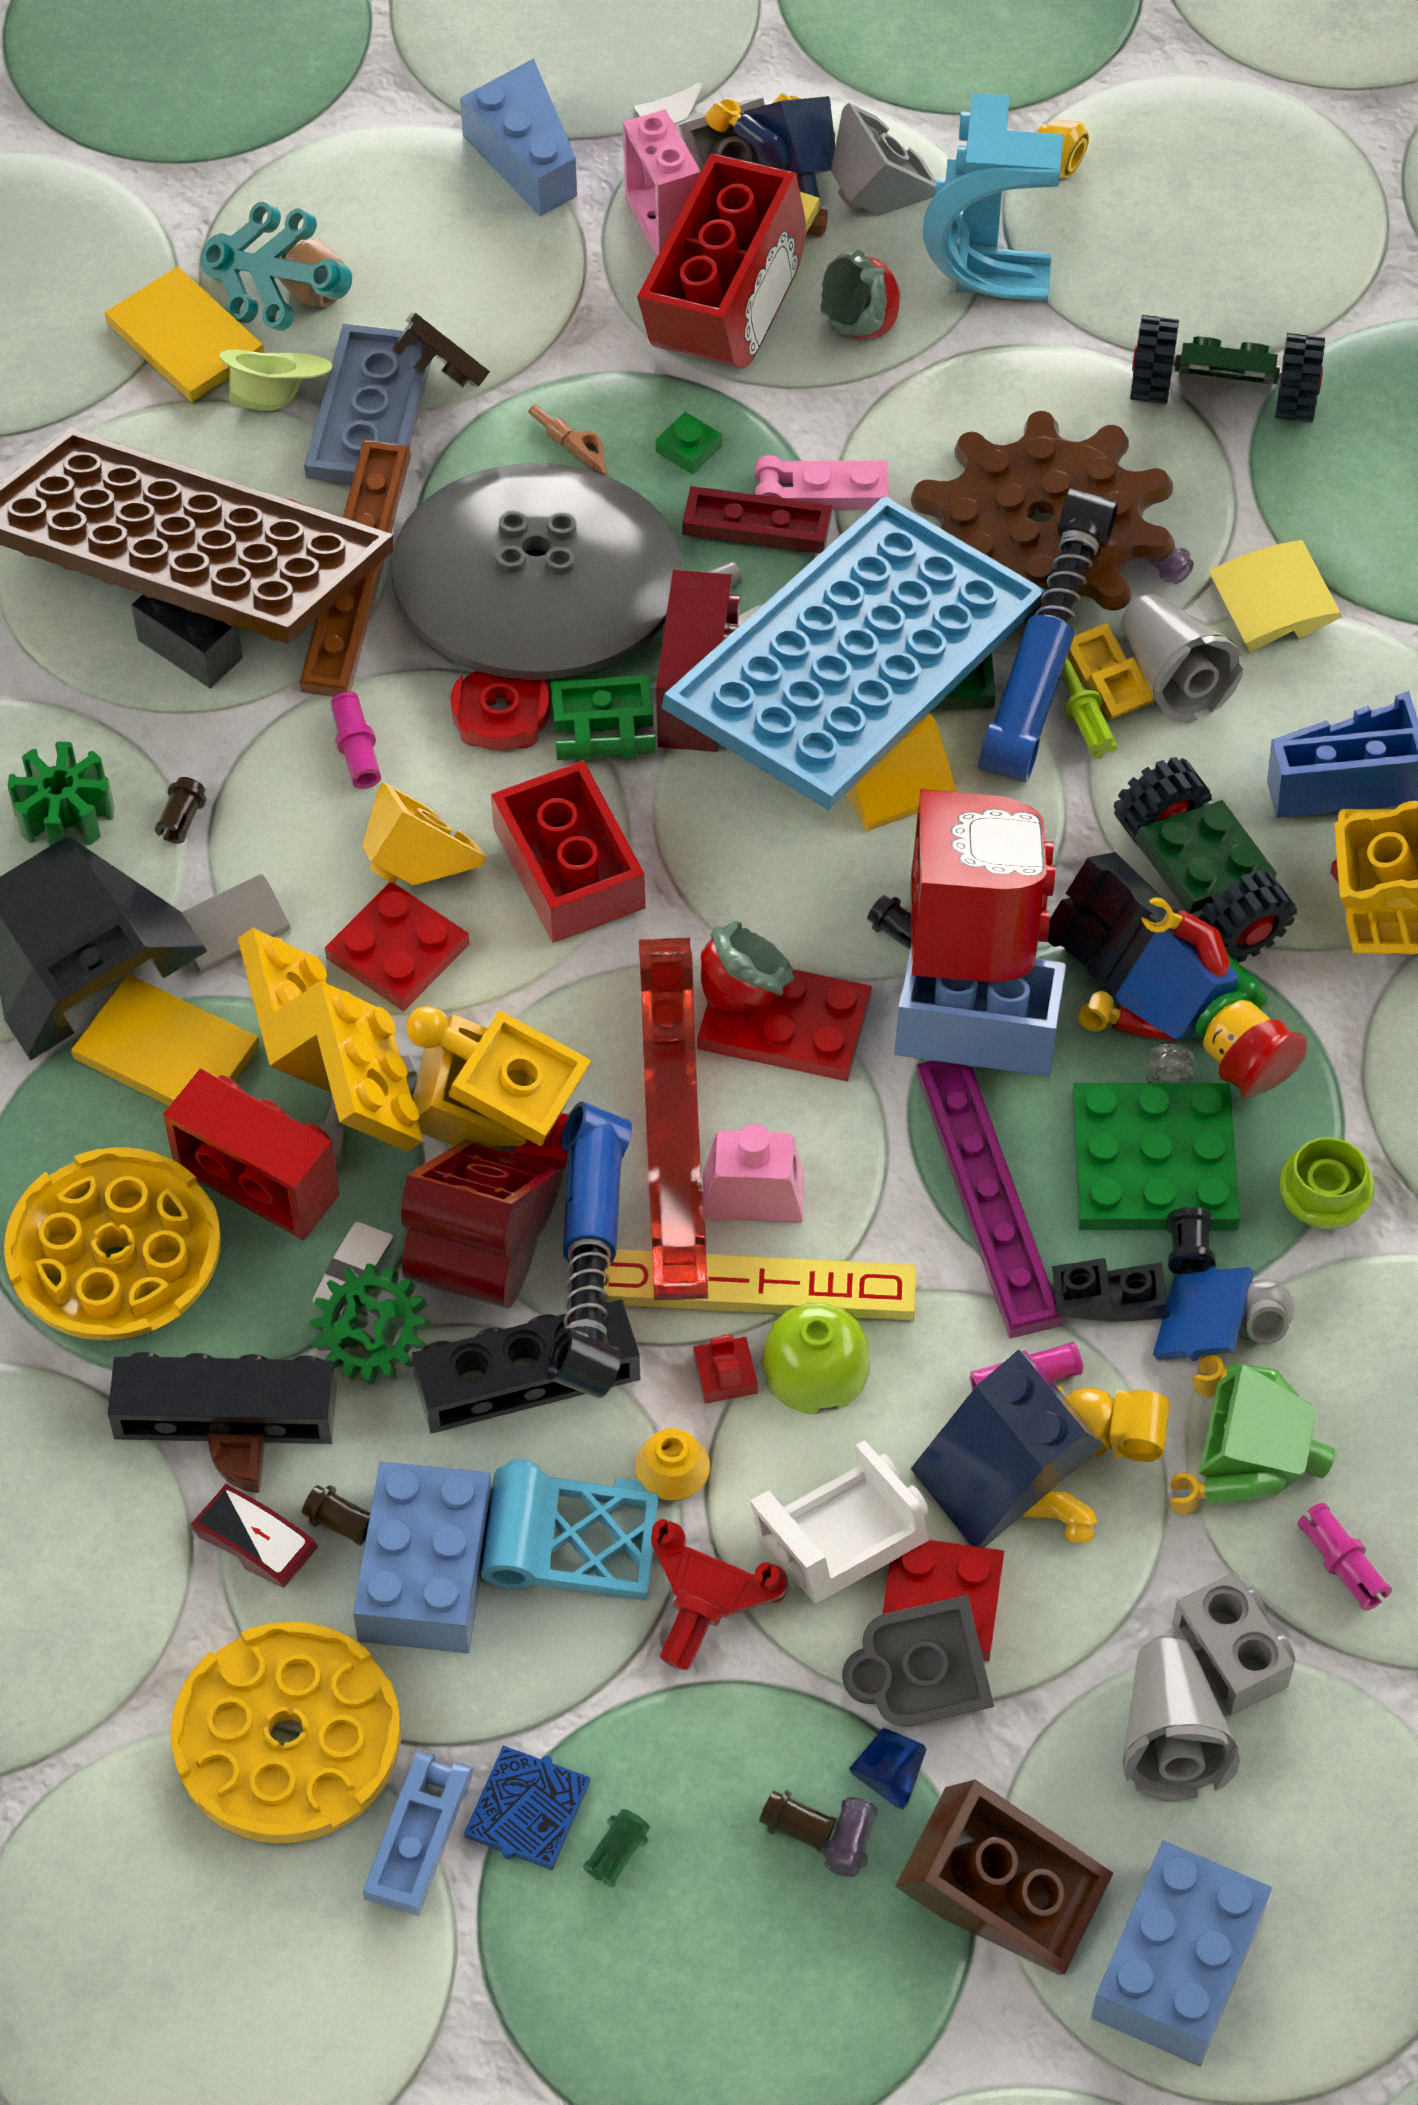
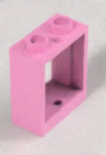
M666 109L623 122L625 200L656 257H658L701 173ZM654 215L656 216V218L651 219L650 216Z

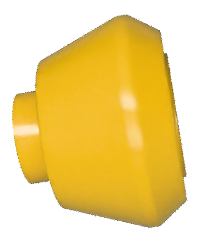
M1056 119L1051 121L1049 125L1042 124L1037 132L1063 134L1059 179L1070 177L1080 165L1089 144L1090 136L1085 124L1080 121Z
M667 1428L655 1433L641 1446L635 1459L637 1480L641 1481L648 1491L657 1494L659 1499L667 1501L686 1499L697 1493L706 1483L710 1472V1460L704 1446L688 1432L677 1428Z

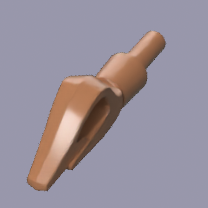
M536 404L529 408L528 413L546 427V434L562 446H565L572 455L592 471L608 476L603 445L596 433L591 431L576 432L561 418L553 419ZM587 447H594L598 454L595 451H589Z

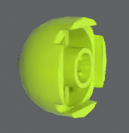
M805 1303L787 1310L772 1324L763 1346V1372L767 1378V1385L771 1393L787 1407L807 1414L820 1413V1408H831L837 1405L838 1410L848 1406L862 1393L870 1373L869 1343L860 1323L844 1309L827 1303Z

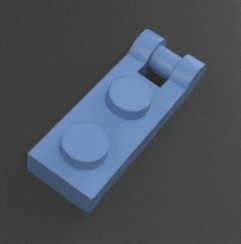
M417 1751L413 1758L363 1889L364 1900L419 1916L462 1800L465 1799L473 1776V1767L456 1762L451 1767L435 1762V1755L422 1751ZM428 1784L444 1788L441 1798L423 1793L424 1789Z

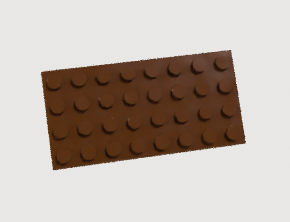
M69 428L0 482L1 546L19 551L26 556L36 557L60 565L67 570H74L101 579L105 583L133 590L148 598L159 599L182 607L189 612L200 613L226 622L230 626L240 627L267 636L271 640L287 644L294 640L393 552V534L72 428Z

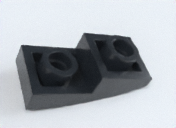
M1105 1258L1052 1266L1058 1315L1095 1321H1138L1170 1317L1165 1277L1161 1262L1108 1271Z

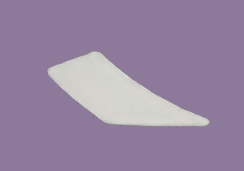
M696 83L671 96L636 105L634 108L640 117L666 109L673 123L686 120L702 88V83Z

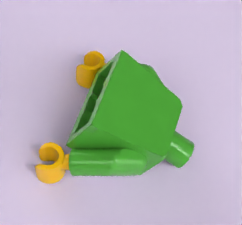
M1207 1355L1200 1358L1199 1372L1210 1376L1193 1375V1389L1203 1397L1214 1396L1199 1474L1205 1476L1206 1480L1203 1483H1198L1196 1478L1189 1473L1182 1472L1176 1474L1170 1482L1171 1489H1186L1192 1493L1185 1498L1175 1497L1170 1499L1173 1511L1182 1515L1191 1514L1200 1506L1201 1499H1207L1208 1503L1212 1505L1247 1502L1279 1495L1280 1492L1302 1478L1305 1472L1319 1478H1324L1328 1474L1334 1462L1335 1450L1312 1439L1316 1411L1312 1404L1299 1397L1298 1393L1278 1370L1233 1363L1229 1368H1224L1222 1360L1216 1355Z

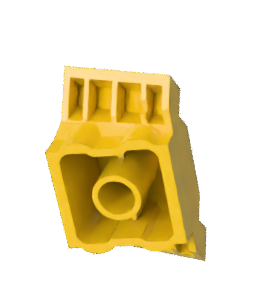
M1418 801L1405 802L1396 809H1341L1338 814V822H1334L1340 899L1346 911V923L1353 953H1379L1384 955L1418 954Z

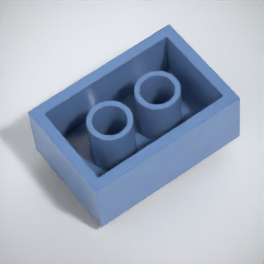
M910 950L898 1009L894 1055L912 1057L918 1060H934L962 1064L969 1067H984L1025 1075L1034 1074L1050 1077L1066 963L1036 959L1032 971L1021 978L1002 982H983L911 976Z
M379 1462L353 1611L358 1642L469 1653L480 1588L492 1492L490 1472Z
M1162 1840L1096 1993L1091 2019L1201 2067L1265 1913L1272 1887Z

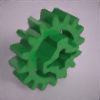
M366 1264L364 1276L359 1277L349 1267L345 1269L346 1283L340 1286L338 1283L329 1280L326 1284L332 1292L330 1299L316 1298L314 1302L319 1308L324 1310L323 1317L310 1320V1326L324 1333V1335L313 1342L314 1346L320 1351L331 1350L325 1360L333 1361L334 1369L344 1363L342 1375L352 1381L360 1370L363 1379L369 1384H375L377 1372L380 1370L393 1380L397 1378L395 1365L398 1362H402L410 1368L413 1366L412 1357L408 1354L411 1348L423 1349L427 1345L417 1337L418 1330L430 1328L431 1322L425 1317L417 1315V1312L423 1310L428 1304L421 1296L410 1297L416 1285L408 1278L397 1284L399 1273L391 1267H388L381 1277L377 1267L373 1264ZM370 1290H384L393 1294L397 1299L392 1301L389 1298L379 1302L371 1295ZM348 1302L342 1319L338 1320L342 1308ZM366 1308L379 1318L373 1322L375 1330L373 1335L375 1339L362 1329L368 1325L366 1317L368 1312ZM403 1327L399 1340L393 1346V1341L399 1328ZM362 1345L370 1353L371 1358L353 1356L344 1348H355Z

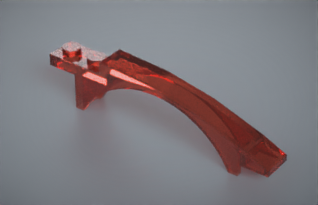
M690 937L639 939L654 1301L708 1299L706 1227L702 1192L697 1097L693 960Z

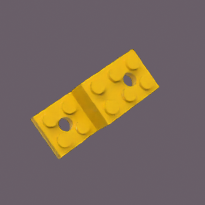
M253 927L239 936L238 942L269 1065L331 1092L339 1123L407 1152L421 1144L423 1138L418 1123L419 1111L410 1094L406 1079L407 1067L398 1050L394 1035L396 1026L390 1014L382 1007L374 1006L347 991H342L327 984L326 969L315 955L299 950L283 940L274 938Z

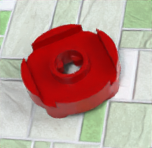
M476 670L464 680L462 674L456 680L451 691L452 719L460 732V738L469 746H479L492 750L531 747L537 742L538 734L545 727L549 718V691L544 680L540 682V680L506 678ZM498 698H504L510 707L504 710H494L488 705H495Z

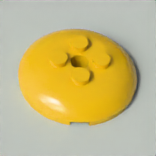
M112 1147L74 1156L75 1162L60 1168L51 1175L45 1172L27 1188L13 1209L8 1221L4 1242L5 1262L12 1286L23 1304L37 1318L58 1331L74 1337L96 1341H117L143 1336L168 1325L180 1317L198 1300L210 1282L217 1266L220 1254L221 1233L213 1201L209 1199L206 1192L197 1183L196 1177L178 1162L155 1152L137 1148ZM114 1247L124 1248L118 1253L111 1254L110 1258L106 1257L105 1252Z

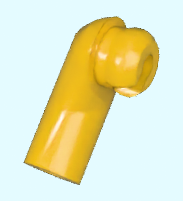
M1050 1491L1022 1515V1517L1061 1520L1066 1523L1065 1536L1067 1540L1074 1543L1091 1542L1095 1537L1094 1524L1098 1523L1093 1509L1071 1493L1064 1491Z

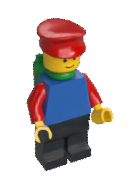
M1116 852L1091 856L1086 859L1065 893L1070 898L1062 899L1049 919L1047 939L1050 945L1053 947L1062 946L1080 961L1087 971L1096 980L1105 984L1104 988L1114 996L1112 998L1111 995L1103 991L1094 993L1089 1004H1084L1078 1017L1080 1025L1087 1030L1097 1032L1105 1029L1108 1022H1110L1114 1030L1142 1038L1168 1042H1178L1179 1040L1196 1036L1203 1037L1205 1051L1219 1064L1218 1075L1220 1079L1239 1088L1243 1099L1263 1094L1288 1079L1304 1060L1307 1052V1039L1301 1033L1290 1032L1283 1021L1279 1019L1271 1020L1261 1011L1262 1007L1267 1004L1268 997L1261 991V985L1258 980L1227 954L1220 932L1215 927L1184 910H1172L1168 902ZM1114 1000L1118 1003L1116 1008H1114Z

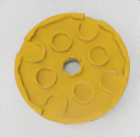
M296 1621L276 1622L240 1632V1638L227 1644L214 1654L210 1651L197 1664L184 1682L178 1695L171 1721V1745L181 1782L191 1800L210 1820L229 1832L247 1839L276 1844L296 1843L316 1839L335 1832L359 1817L373 1804L385 1788L395 1768L401 1743V1720L398 1701L390 1679H387L383 1670L372 1659L371 1653L364 1646L351 1637L329 1627ZM284 1720L298 1722L303 1728V1733H300L295 1740L286 1742L284 1746H281L278 1741L271 1737V1731L277 1723Z

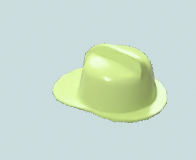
M225 350L220 352L219 355L222 363L230 367V402L234 406L259 411H274L286 406L294 399L303 378L322 376L332 370V363L329 360L303 353H258L246 350Z

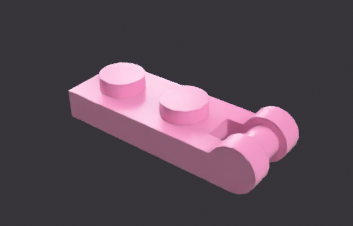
M766 455L758 458L755 462V478L760 482L756 486L755 495L832 505V510H869L884 496L889 498L888 461H782L776 456ZM793 484V487H782L781 485Z

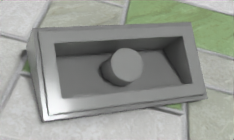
M259 874L182 911V914L207 950L206 953L193 960L200 973L241 954L238 937L252 927L272 937L290 930V924L263 874Z

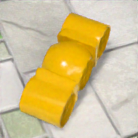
M1057 1386V1388L1064 1395L1063 1387ZM1088 1387L1075 1389L1065 1396L1104 1444L1091 1457L1100 1456L1111 1448L1114 1458L1124 1457L1132 1461L1152 1462L1163 1457L1171 1403L1162 1394L1148 1390H1133L1127 1393L1122 1390H1116L1114 1399L1105 1391Z

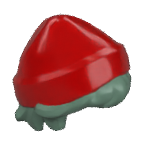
M856 250L854 253L840 254L827 265L822 282L823 290L821 297L823 299L820 311L829 316L828 322L831 328L842 335H850L863 340L876 339L885 335L897 319L901 299L898 282L888 266L876 258L865 256L861 250Z
M734 921L724 928L715 927L711 933V939L701 952L700 977L702 989L708 1003L719 1011L745 1012L758 1007L768 1006L778 996L782 995L783 987L786 984L794 981V976L792 975L793 968L788 959L785 958L775 945L764 937L751 933L749 929L742 928L741 922Z

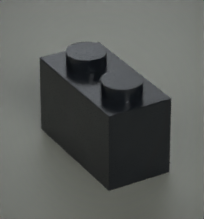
M143 594L131 604L138 641L210 689L243 659L238 627L230 626L226 622L200 613L189 612L182 607L159 599L148 598Z

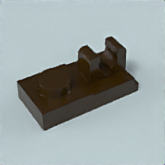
M410 313L405 321L408 325L393 346V352L400 356L408 345H416L419 342L421 344L419 349L420 358L415 362L413 368L417 371H423L432 359L437 356L436 358L445 364L441 372L462 388H464L467 382L472 386L479 387L490 373L487 368L417 313Z

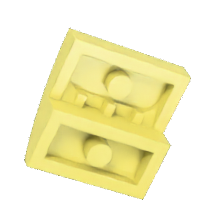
M1303 540L1259 549L1209 570L1250 653L1292 631L1295 632L1298 639H1301L1342 618Z

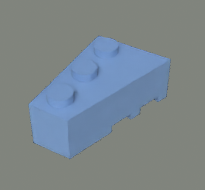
M534 58L460 97L463 137L540 216L577 197L576 157Z

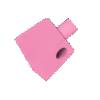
M757 1124L747 1125L740 1131L722 1130L717 1132L704 1168L702 1218L802 1222L804 1170L793 1135L782 1132H768L766 1128Z

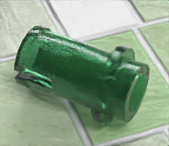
M621 1809L617 1816L610 1815L607 1820L610 1826L588 1861H585L582 1866L598 1882L605 1878L603 1881L604 1885L611 1888L616 1885L618 1877L638 1846L644 1847L649 1842L646 1834L650 1830V1826L641 1817L627 1809Z

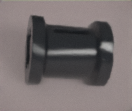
M1182 1207L1173 1210L1167 1215L1166 1230L1172 1234L1173 1252L1168 1256V1268L1172 1273L1178 1275L1205 1272L1212 1266L1216 1267L1215 1253L1210 1250L1209 1232L1212 1230L1213 1215L1208 1210L1199 1207Z

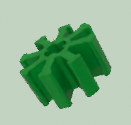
M61 741L55 743L57 751L56 766L49 767L38 757L36 749H31L22 756L26 777H16L15 774H10L7 783L14 815L18 819L22 837L27 842L33 843L35 837L46 830L48 843L51 846L66 837L67 828L74 827L84 836L87 845H91L100 839L101 835L97 817H106L108 820H112L115 811L109 779L105 777L101 757L94 751H89L88 757L77 764L73 744Z

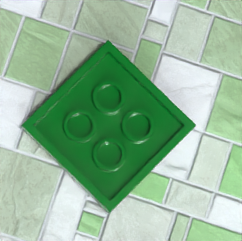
M1073 1083L1072 1102L1079 1230H1166L1167 1215L1173 1210L1182 1207H1199L1208 1210L1213 1215L1212 1230H1238L1240 1211L1230 1083Z

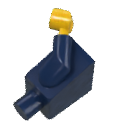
M782 93L771 104L746 110L742 116L740 115L741 109L739 104L733 99H724L720 103H714L705 115V120L710 127L716 131L725 132L732 125L734 127L733 132L753 146L760 165L796 173L800 192L820 198L816 175L831 171L835 152L836 134L833 128L829 96L801 99L797 96H788Z

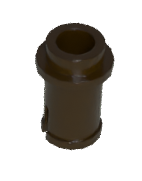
M180 777L177 782L169 785L167 791L169 800L159 822L155 826V832L158 836L163 835L166 828L167 831L163 839L175 844L185 841L187 831L197 809L203 808L206 803L205 787L197 780L189 777Z
M316 1485L309 1493L302 1508V1514L309 1517V1524L314 1527L322 1524L361 1546L366 1541L371 1512L337 1495L336 1488L332 1485H328L326 1488Z
M773 1790L763 1808L759 1822L767 1825V1832L772 1835L777 1830L822 1853L832 1835L837 1818L830 1817L791 1799L792 1792L788 1790L783 1794Z

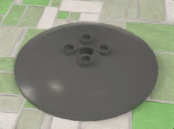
M551 463L511 464L485 469L455 480L432 494L415 509L402 527L394 546L392 555V585L398 607L407 623L422 640L445 657L473 670L495 676L525 680H551L583 675L606 668L625 659L647 644L665 624L673 569L682 570L681 555L674 533L665 518L648 500L625 484L600 473L574 466ZM530 550H543L547 552L539 557L526 554Z

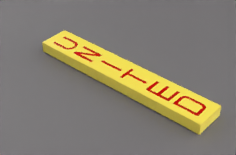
M617 1249L614 1261L605 1269V1273L609 1276L610 1280L604 1286V1290L609 1296L606 1302L609 1303L622 1299L624 1306L784 1314L787 1310L805 1303H827L844 1309L853 1318L914 1321L916 1265Z

